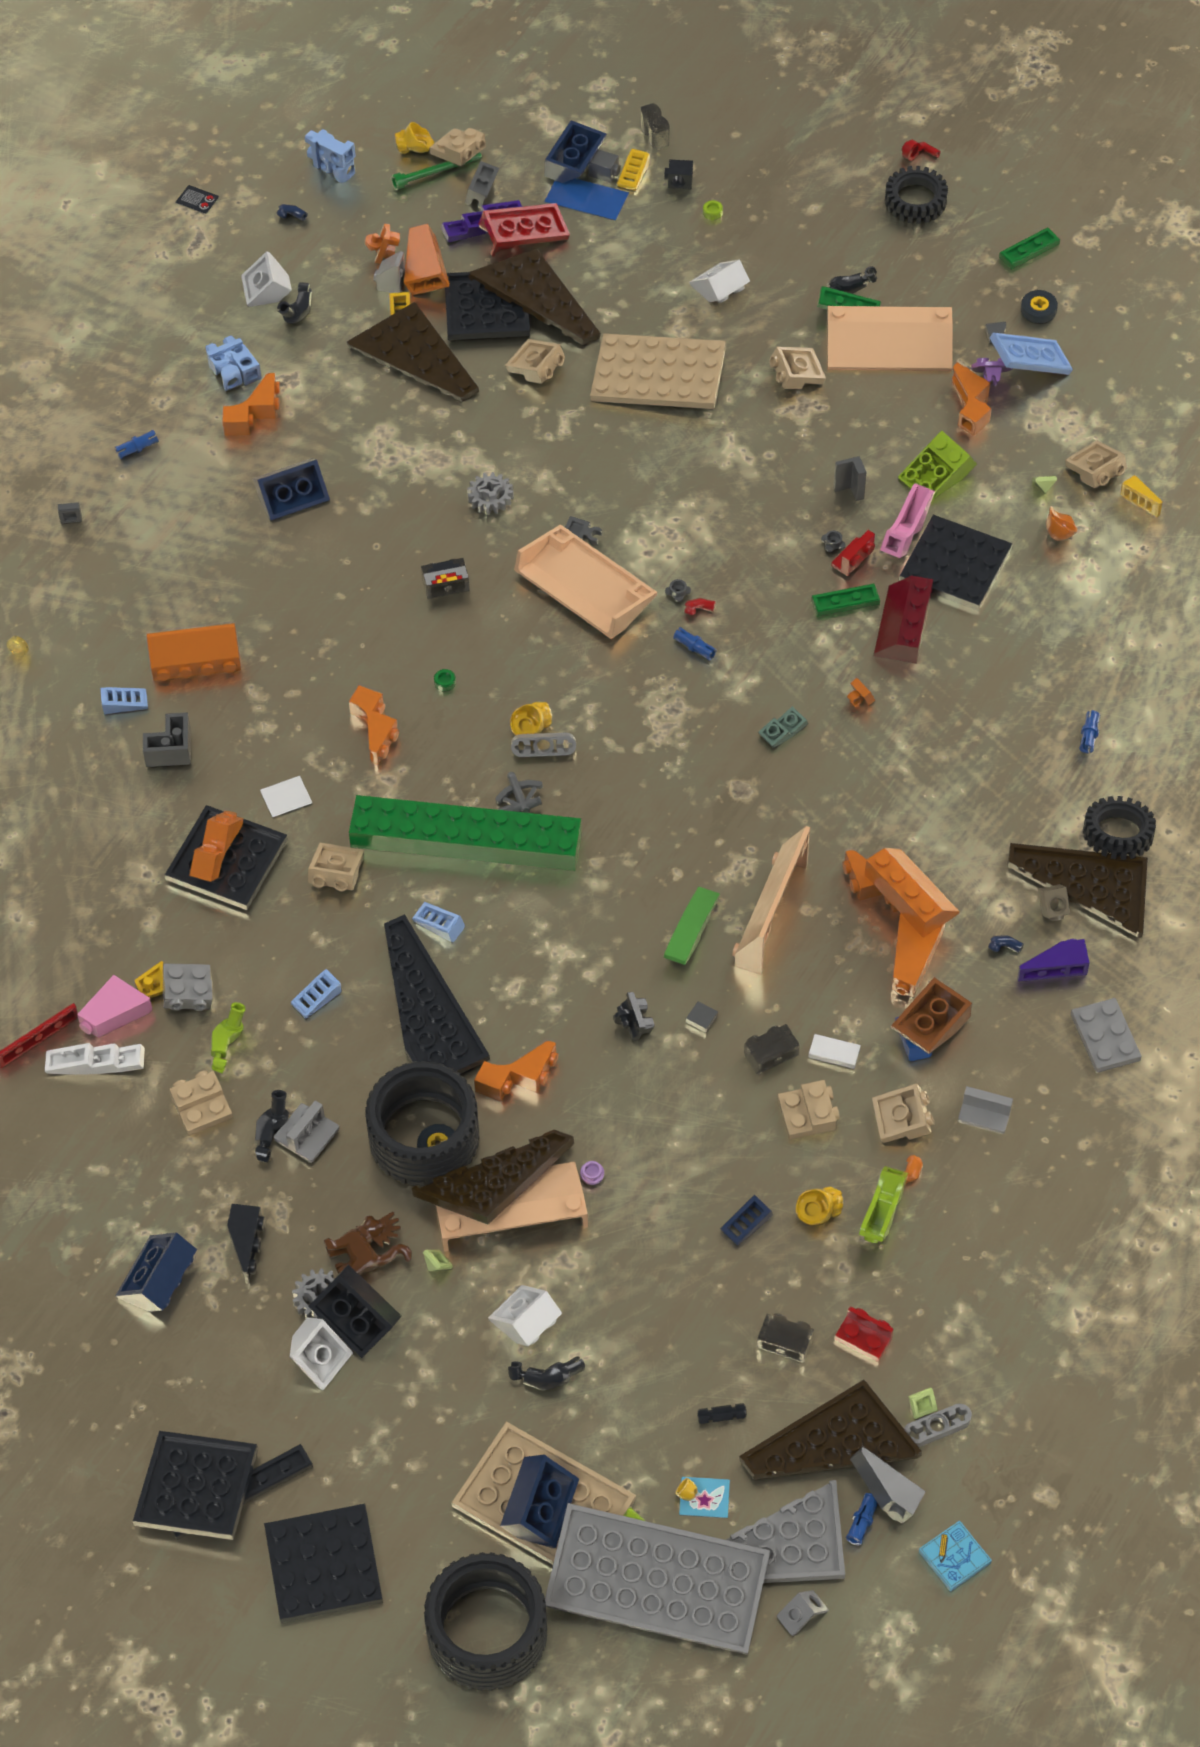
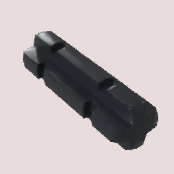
M744 1403L735 1404V1407L724 1405L711 1407V1410H708V1408L697 1410L700 1424L709 1423V1420L719 1422L733 1420V1417L742 1419L747 1416V1409Z

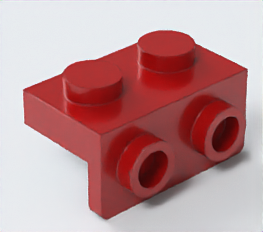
M867 530L860 538L856 537L831 562V566L844 575L849 576L873 552L875 548V533Z

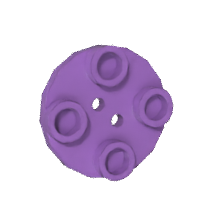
M977 358V362L971 365L972 371L983 373V377L988 382L993 381V386H997L1001 373L1013 370V368H1006L1001 358H998L997 361H989V358Z

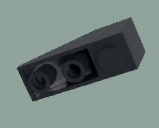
M231 1204L227 1223L229 1236L246 1283H249L251 1274L255 1275L257 1261L254 1258L255 1253L260 1252L261 1238H259L260 1231L265 1229L266 1217L262 1216L261 1207Z

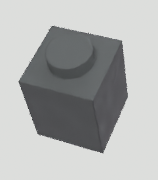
M598 149L589 163V177L611 183L614 177L620 173L619 156Z

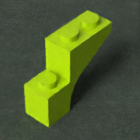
M887 1166L882 1169L876 1191L860 1228L859 1235L864 1236V1240L871 1243L883 1242L889 1234L896 1207L901 1201L908 1176L907 1172Z

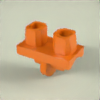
M384 223L380 236L377 233L366 236L365 245L370 251L375 250L377 252L375 263L381 264L383 258L387 259L395 254V246H398L400 242V233L390 231V224Z

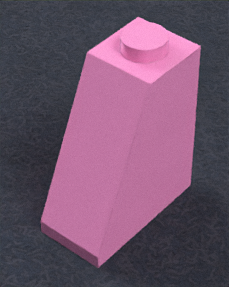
M113 975L77 1014L79 1026L85 1033H92L99 1038L149 1014L152 1011V1005L148 996Z

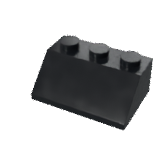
M349 1264L308 1306L361 1358L393 1328L402 1316Z

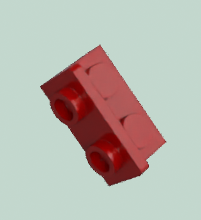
M850 1306L847 1310L846 1318L835 1334L834 1340L879 1362L893 1338L894 1329L886 1321L877 1320L869 1316L863 1309H855Z

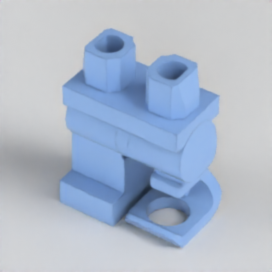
M324 129L319 133L311 130L305 135V142L311 145L307 150V157L313 159V166L319 169L321 167L326 173L333 172L335 179L340 183L348 181L355 174L354 158L356 153L354 143L347 141L344 144L334 139L333 135L327 133ZM351 166V170L347 174L348 168Z
M230 335L224 338L223 345L219 347L213 343L205 347L209 367L215 375L221 374L225 391L241 385L242 382L244 385H248L262 379L259 363L240 338L235 339ZM237 378L234 384L228 385L231 379Z

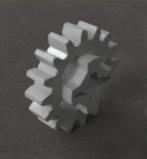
M494 472L490 476L483 473V478L476 476V482L470 481V487L467 488L468 502L472 503L473 509L478 507L479 513L486 510V513L489 515L490 511L494 510L495 514H498V509L505 511L506 505L510 506L511 499H514L513 485L509 484L508 478L503 480L502 474L496 477Z
M312 1269L310 1270L311 1276L307 1277L305 1274H302V1282L296 1281V1289L292 1290L294 1307H297L299 1315L305 1312V1319L307 1317L311 1318V1316L319 1319L307 1304H311L327 1287V1284L334 1279L333 1271L328 1272L326 1275L324 1270L320 1269L319 1274H315Z

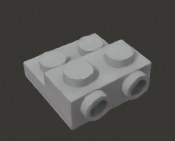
M163 963V1008H170L172 1010L194 1009L197 1011L211 1009L212 980L210 978V965Z

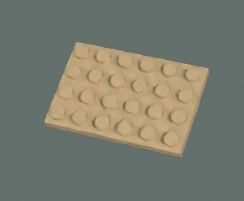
M603 333L590 394L591 401L715 409L726 341Z
M506 1421L452 1501V1507L552 1565L557 1546L556 1548H549L519 1539L500 1526L524 1457L545 1454L578 1477L579 1482L571 1504L621 1516L625 1514L628 1508L632 1507L636 1500L635 1494Z

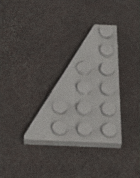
M836 1480L829 1481V1484L807 1493L802 1499L794 1500L780 1508V1511L767 1518H761L754 1525L747 1526L726 1539L770 1550L763 1583L845 1579Z

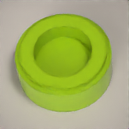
M714 200L706 202L703 205L704 217L709 220L719 219L723 215L722 204Z

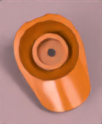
M1052 506L1050 507L1046 528L1051 538L1056 541H1063L1076 534L1078 529L1072 517L1058 513Z

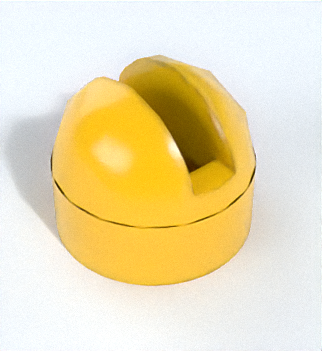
M685 1478L677 1487L675 1494L685 1501H691L696 1497L695 1494L698 1493V1489L693 1481Z

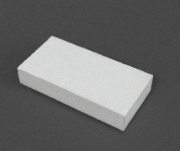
M815 1034L808 1058L855 1069L861 1045Z

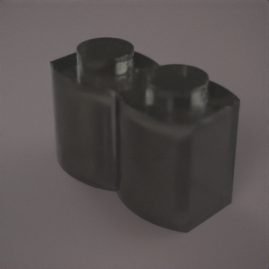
M655 103L642 106L640 109V127L642 132L648 136L649 144L655 150L668 147L670 126L668 121L662 116L661 109Z

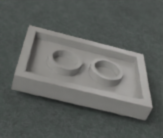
M1116 998L1071 1010V1017L1096 1073L1141 1061L1142 1056Z

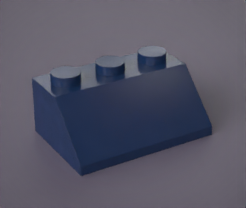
M571 120L545 159L544 176L561 183L580 177L607 137V134Z
M314 458L252 478L259 500L269 520H274L330 500L318 461Z
M177 1232L150 1235L115 1296L149 1312L163 1311L169 1305L173 1291L181 1284L185 1270L192 1264L193 1256L197 1249Z
M545 1454L524 1457L500 1526L519 1539L549 1548H556L567 1504L572 1502L579 1478Z

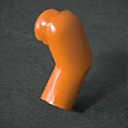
M911 1155L906 1160L908 1162L904 1171L908 1173L906 1183L919 1178L923 1163L921 1158L916 1155Z

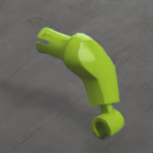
M232 1003L228 1018L220 1022L212 1032L211 1056L214 1057L212 1070L216 1072H224L227 1060L222 1058L226 1057L228 1046L243 1031L242 1018L246 1009L241 1003Z

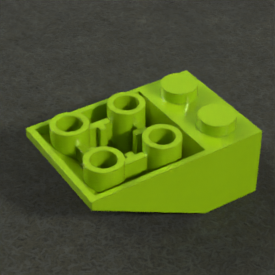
M941 430L904 469L898 478L910 489L916 483L934 490L933 500L963 480L977 463Z

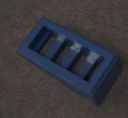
M754 1194L720 1230L739 1246L773 1216V1213ZM753 1208H756L761 1213L759 1217L752 1211ZM749 1214L755 1221L751 1223L745 1215ZM740 1219L748 1226L745 1230L737 1223ZM732 1226L741 1233L739 1236L730 1230Z

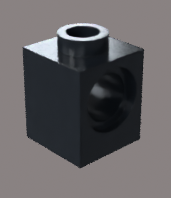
M669 159V168L665 167L664 180H668V188L692 189L693 160Z

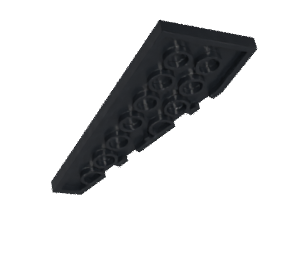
M404 914L384 923L404 1048L410 1062L426 1061L436 1062L437 1064L441 1063L461 1074L482 1064L484 1061H489L490 1055L406 915Z

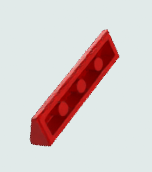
M74 1003L70 1004L0 1050V1068L8 1065L78 1018L76 1005Z

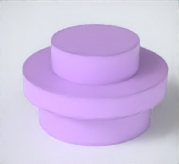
M589 1161L581 1167L580 1177L586 1184L595 1185L603 1180L604 1169L598 1162Z

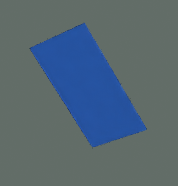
M576 178L564 183L555 180L544 202L557 203L559 206L616 220L629 192Z

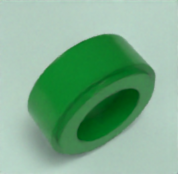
M448 669L437 671L434 675L435 687L440 691L452 690L456 685L454 672Z

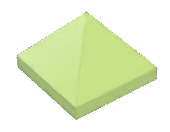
M1056 476L1032 478V482L1044 493L1057 481Z
M440 1249L425 1250L423 1252L428 1271L450 1270L453 1268L451 1262Z
M932 1388L908 1396L914 1419L938 1411Z

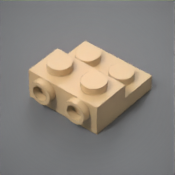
M454 128L430 147V154L462 166L486 147L485 134L472 128H468L464 132Z
M528 339L505 366L508 372L523 374L526 381L543 384L546 379L552 377L556 367L563 365L565 356L560 344Z
M776 347L770 357V366L775 368L777 372L776 380L782 384L784 389H802L805 383L823 384L826 380L813 348Z
M1098 440L1065 460L1066 467L1079 473L1081 481L1093 488L1101 485L1105 486L1111 478L1123 475L1127 469L1125 454Z
M319 843L308 868V883L313 884L317 888L328 886L334 887L338 891H353L358 879V870L364 858V850Z
M201 1071L196 1074L195 1079L187 1082L186 1080H179L169 1089L173 1103L188 1136L233 1118L214 1071L210 1073L208 1071Z
M825 1080L801 1084V1089L778 1094L777 1099L789 1139L836 1130V1121L840 1119L837 1106L832 1107L830 1100L834 1099L831 1086H826Z
M917 1083L872 1097L880 1139L883 1143L905 1136L911 1140L932 1133L930 1126L934 1125V1119L931 1112H927L926 1105L930 1104L927 1092L925 1090L922 1091Z

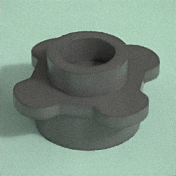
M829 531L821 537V541L825 543V550L828 552L844 549L846 543L842 541V534L838 531Z
M680 579L673 580L670 586L665 589V594L672 596L676 602H681L685 595L691 593V588Z

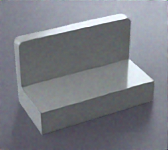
M966 1086L958 1122L1004 1134L1013 1098Z

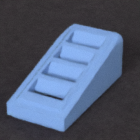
M100 688L104 714L148 709L147 691L145 688ZM137 696H140V702H136ZM131 697V702H127V698Z
M427 902L422 904L412 918L413 922L450 942H454L465 928L461 916ZM429 912H431L429 917L427 919H424Z
M325 969L291 1001V1005L307 1019L342 992L341 983ZM321 989L324 993L321 995L317 990ZM310 995H313L317 1000L314 1001ZM304 1000L310 1005L309 1008L302 1003Z

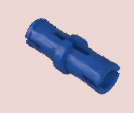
M151 430L139 437L134 436L131 438L132 440L115 446L119 458L122 459L136 451L139 453L143 448L158 443L159 440L155 436V431Z
M679 627L673 636L674 640L688 647L689 651L692 653L696 652L709 661L714 658L717 652L716 648L702 641L700 636H694L682 627Z
M1091 710V715L1090 711L1086 713L1085 724L1081 729L1082 740L1079 749L1087 754L1089 753V748L1090 753L1094 751V743L1099 734L1098 723L1101 715L1094 710Z
M871 1493L864 1494L859 1510L854 1512V1521L846 1536V1540L851 1544L861 1545L867 1528L873 1523L872 1516L878 1503Z

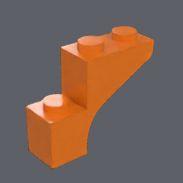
M957 362L953 366L954 375L952 383L965 405L959 412L958 426L975 436L990 422L991 407L983 402L989 397L990 382Z
M275 373L266 374L246 401L233 406H223L225 436L250 435V427H254V419H276V410H280L279 397H276V394H280V381H276Z
M359 685L349 700L350 714L360 718L368 726L370 760L373 764L379 765L382 758L385 759L387 757L392 741L395 742L399 736L397 719L383 715L385 704L382 693Z
M224 811L207 820L203 845L194 850L189 876L210 882L219 877L225 853L241 829L244 818L237 817L235 812Z
M855 850L846 851L845 861L842 862L843 870L846 875L849 874L851 890L853 893H857L859 901L883 895L865 875L866 859ZM884 896V900H885L886 904H887V905L890 904V906H891V908H892V911H893V912H897L898 910H897V909L893 906V904Z
M546 1041L511 1064L495 1065L484 1061L474 1079L475 1092L500 1102L505 1094L508 1095L513 1084L537 1093L540 1085L544 1086L548 1079L550 1066L554 1067L559 1054L556 1053V1043Z

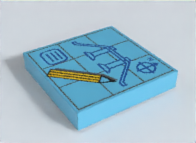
M960 1521L919 1548L920 1555L950 1592L992 1562Z

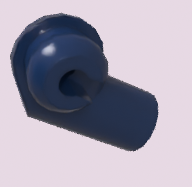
M281 204L276 212L282 218H286L289 213L301 221L306 220L308 216L307 212L295 205Z
M1000 935L993 936L990 939L991 942L988 948L999 952L1001 946H1004L1019 954L1023 949L1024 943L1011 936Z

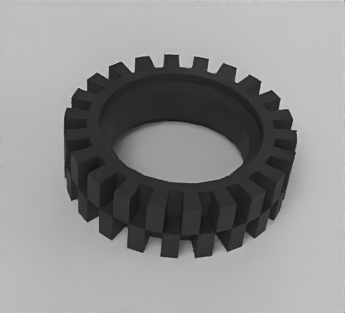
M907 166V171L904 168H900L899 173L895 171L893 177L890 176L888 178L885 190V205L890 213L893 212L895 218L900 215V220L903 222L905 218H908V223L912 224V220L916 219V224H921V219H924L925 223H927L930 217L932 220H935L937 215L940 216L945 210L948 196L947 182L945 179L942 180L943 176L941 174L936 176L937 171L932 170L929 173L928 167H925L922 171L920 170L921 166H916V170H913L912 166ZM909 185H921L929 188L933 192L934 198L925 204H910L903 201L899 197L898 192L903 187Z
M1108 796L1107 801L1103 797L1099 799V803L1095 801L1092 803V807L1089 806L1083 826L1084 840H1088L1087 845L1089 847L1094 846L1093 851L1096 853L1102 850V856L1106 857L1108 853H1111V859H1116V855H1120L1121 860H1126L1127 854L1130 859L1135 858L1136 853L1141 856L1153 844L1156 829V819L1153 818V812H1148L1149 808L1146 805L1141 808L1142 802L1138 800L1133 804V798L1128 797L1126 802L1123 801V796H1118L1117 801H1114L1113 796ZM1108 818H1123L1136 824L1140 832L1132 837H1115L1102 831L1099 823Z

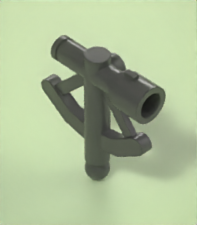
M509 772L507 778L510 785L504 788L495 798L497 804L502 802L510 804L498 808V810L529 813L531 808L542 805L539 796L537 798L532 797L537 789L543 788V783L535 780L518 782L516 774ZM532 788L525 799L522 789ZM514 793L516 801L507 798L508 795Z

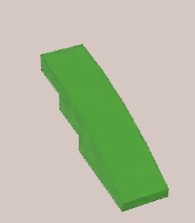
M702 887L697 888L672 935L663 958L686 965L701 940L703 930L710 921L711 912L719 901L720 893Z

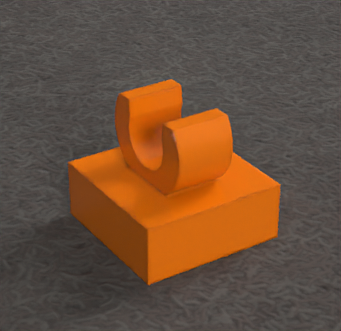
M858 678L850 683L854 691L850 692L847 698L855 708L862 701L868 706L875 701L872 693Z

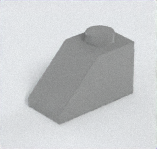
M399 251L383 260L379 269L375 270L374 281H376L378 291L389 293L402 292L405 274L404 252Z

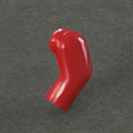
M703 598L689 600L684 605L686 606L684 612L685 614L695 615L696 608L714 612L716 601Z

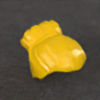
M410 122L405 130L402 129L400 132L395 133L398 151L403 154L410 151L416 153L428 152L434 144V140L431 138L428 130L416 122Z
M534 702L517 708L511 715L510 727L512 733L515 735L539 734L543 728L551 725L552 714L547 702Z
M825 1187L823 1190H806L799 1196L796 1203V1215L807 1225L825 1223L830 1217H838L843 1209L842 1192L833 1187Z

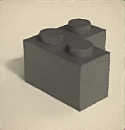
M188 712L165 714V732L143 733V755L146 767L191 764V727Z

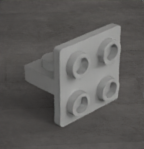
M316 1100L310 1107L301 1103L288 1118L287 1122L274 1135V1140L312 1163L339 1131V1125L325 1117L323 1105Z

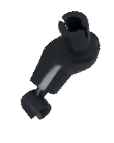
M870 266L865 269V275L857 273L850 276H837L832 278L826 286L854 294L867 287V281L870 283L876 282L877 271L875 267Z
M300 282L298 284V296L294 303L289 304L286 301H282L278 304V312L283 315V319L287 323H298L310 312L312 289L309 288V283Z
M274 1090L271 1093V1108L265 1111L256 1121L255 1144L257 1147L255 1153L257 1160L267 1163L269 1161L271 1149L267 1147L271 1146L274 1135L287 1122L289 1112L285 1109L287 1093L283 1090Z
M576 1356L566 1363L557 1362L545 1370L529 1367L527 1371H523L522 1363L514 1361L508 1367V1374L511 1380L524 1378L523 1383L525 1385L544 1391L567 1384L571 1376L584 1371L585 1363L579 1356Z

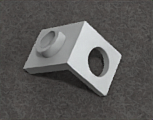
M811 1590L798 1593L778 1613L777 1618L793 1636L814 1615L827 1613L829 1609L818 1595ZM809 1598L814 1600L817 1603L818 1607L815 1606Z

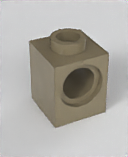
M1059 884L1038 888L1042 916L1050 918V921H1058L1064 919V915L1070 914L1065 886ZM1054 898H1058V906L1055 909H1051V901Z

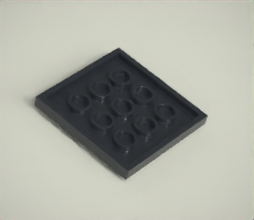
M469 272L447 273L450 283L449 287L445 288L448 340L530 336L529 314L523 311V307L514 302L509 303L494 292L486 290L485 285L475 279L471 281L468 278Z
M933 514L899 576V581L910 576L933 579L932 594L979 611L1011 552L1013 543Z
M206 805L164 874L165 880L248 910L288 841L287 834L243 819L241 829L225 853L219 877L210 882L189 876L194 850L203 845L207 820L216 816V814L224 812Z
M159 1431L133 1518L134 1526L234 1540L258 1452L257 1444Z
M365 1503L264 1523L281 1623L383 1603Z

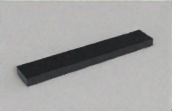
M301 1444L252 1470L243 1505L313 1468V1464ZM172 1531L177 1540L188 1535V1533Z

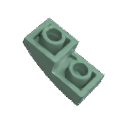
M792 706L778 720L774 717L758 733L774 748L793 737L809 723Z

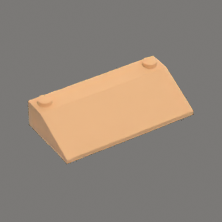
M828 306V370L952 371V307Z
M561 524L524 546L517 553L514 568L517 573L610 639L624 631L657 596V592Z
M805 826L782 844L779 852H775L772 859L773 868L740 944L736 943L732 956L735 957L736 967L758 974L762 973L764 945L770 934L771 920L795 865L806 868L808 865L810 827Z
M575 1162L551 1165L488 1225L436 1205L444 1252L449 1251L448 1241L453 1238L581 1217L583 1228L588 1227V1213Z

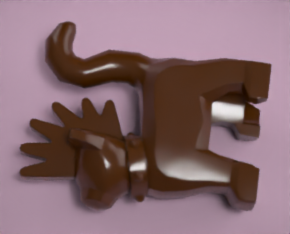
M394 1212L387 1214L379 1220L370 1215L366 1216L363 1219L362 1225L356 1226L355 1229H351L334 1241L330 1238L324 1240L325 1248L330 1258L345 1253L350 1258L348 1263L339 1262L335 1264L338 1274L348 1264L361 1275L392 1262L398 1254H402L406 1262L412 1259V1251L403 1244L392 1246L382 1255H377L370 1246V1243L374 1241L379 1247L383 1248V1242L388 1245L391 1244L388 1238H398V1234L393 1232L401 1230V1226H393L399 1222V1218L392 1219L395 1215Z

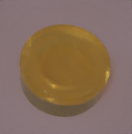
M12 636L6 643L9 651L19 658H22L29 651L27 643L19 636Z

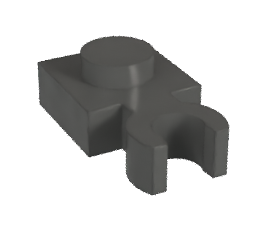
M572 516L569 517L565 526L566 529L583 541L587 539L592 545H598V539L594 538V535H603L601 528H590V522Z

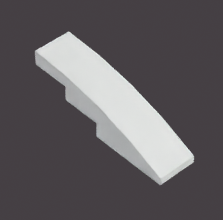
M90 1043L48 1050L46 1051L45 1072L47 1074L77 1075L116 1073L143 1069L145 1048L141 1044L119 1048L115 1043L93 1047Z

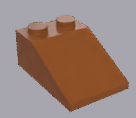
M934 977L891 1025V1028L930 1054L957 1033L971 1017L972 1002Z

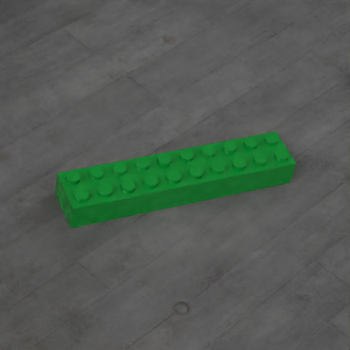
M356 795L349 828L351 848L576 871L582 834L581 818Z

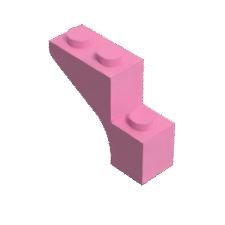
M916 483L912 486L895 523L886 531L881 551L898 558L907 555L914 534L922 530L935 493L934 490Z

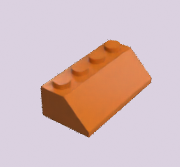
M235 623L147 634L154 681L224 672L231 673L241 670Z
M883 848L866 859V877L922 937H925L959 914L960 911L901 849Z

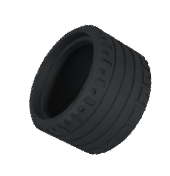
M426 1061L405 1063L385 1073L386 1075L382 1076L378 1083L374 1084L373 1090L370 1091L366 1101L367 1107H365L371 1154L375 1162L379 1164V1168L385 1171L386 1175L391 1176L396 1181H401L403 1184L407 1183L411 1186L424 1187L433 1183V1178L446 1175L448 1172L465 1165L467 1167L472 1162V1157H475L479 1145L477 1101L470 1084H467V1080L451 1067H446L441 1063L437 1064L436 1062ZM419 1100H431L449 1106L461 1119L458 1128L447 1140L427 1148L409 1147L395 1141L386 1132V1123L391 1115L400 1107Z
M480 1552L476 1555L469 1554L467 1557L463 1556L458 1561L450 1563L432 1582L424 1605L427 1641L436 1665L441 1667V1671L449 1679L455 1680L459 1685L467 1686L469 1689L477 1688L480 1691L487 1689L492 1691L496 1688L499 1690L506 1686L509 1687L514 1682L521 1681L524 1676L530 1673L532 1668L536 1667L537 1662L542 1657V1651L545 1650L547 1641L546 1602L544 1593H542V1587L535 1575H531V1571L524 1567V1564L521 1562L517 1563L514 1558L505 1557L503 1554L497 1555L492 1552L489 1554H485V1552ZM482 1589H495L510 1594L524 1606L529 1615V1622L520 1639L511 1647L499 1653L489 1655L474 1654L461 1649L452 1642L443 1628L446 1616L454 1603L463 1596Z

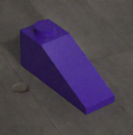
M1085 939L1061 941L1019 966L1018 982L1087 975L1090 962Z

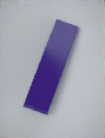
M519 200L482 205L480 212L462 214L461 220L442 223L441 230L447 242L486 234L488 232L481 229L478 225L483 211L522 207Z

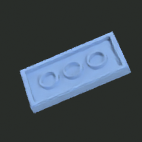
M992 333L990 336V340L1006 368L1069 375L1073 370L1056 340L1002 333Z

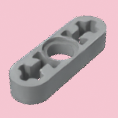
M566 732L519 734L511 741V750L518 757L570 755L576 749L575 737ZM555 739H556V748H557V749H554V742H553V740H555ZM531 740H534V750H531ZM540 740H547L550 746L546 750H541L538 748L537 743ZM564 740H568L570 743L568 748H564ZM520 741L527 745L524 746L523 750H519V746H517Z
M955 1404L907 1424L904 1429L909 1436L911 1431L915 1434L920 1433L917 1440L914 1437L911 1438L918 1447H921L967 1428L971 1422L972 1413L968 1406ZM959 1412L960 1415H965L964 1421H961L959 1418L954 1419L956 1413ZM936 1420L944 1424V1429L942 1431H934L931 1429L930 1423Z

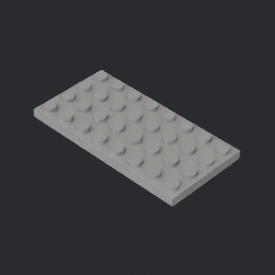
M568 1503L545 1596L546 1607L748 1655L770 1550Z

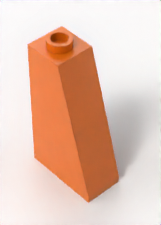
M428 223L409 228L404 284L412 296L446 288L450 284L437 238Z
M900 913L892 990L902 996L914 998L944 933L945 924L922 937Z

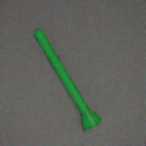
M480 152L477 153L465 164L480 160L482 154ZM447 161L406 175L399 172L391 175L392 184L395 190L405 188L408 182L449 170L459 165Z

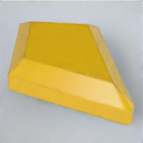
M160 961L134 980L137 990L149 998L163 994V961Z

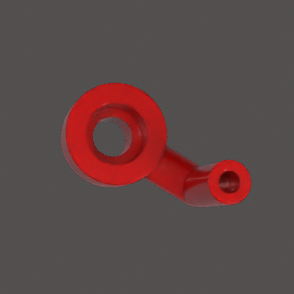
M913 139L905 142L902 146V156L909 161H913L922 150L936 158L940 156L941 151L926 142L918 143Z

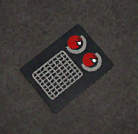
M188 185L176 200V203L207 214L219 196Z

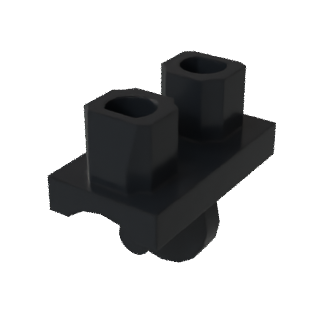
M627 992V999L617 1007L618 1012L613 1015V1020L615 1024H622L624 1029L628 1028L631 1039L634 1041L639 1040L642 1034L650 1033L655 1024L653 1018L642 1017V1014H645L648 1009L646 998H636L634 992Z

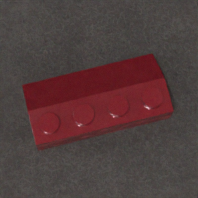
M910 576L889 585L874 657L917 664L932 594L933 579Z

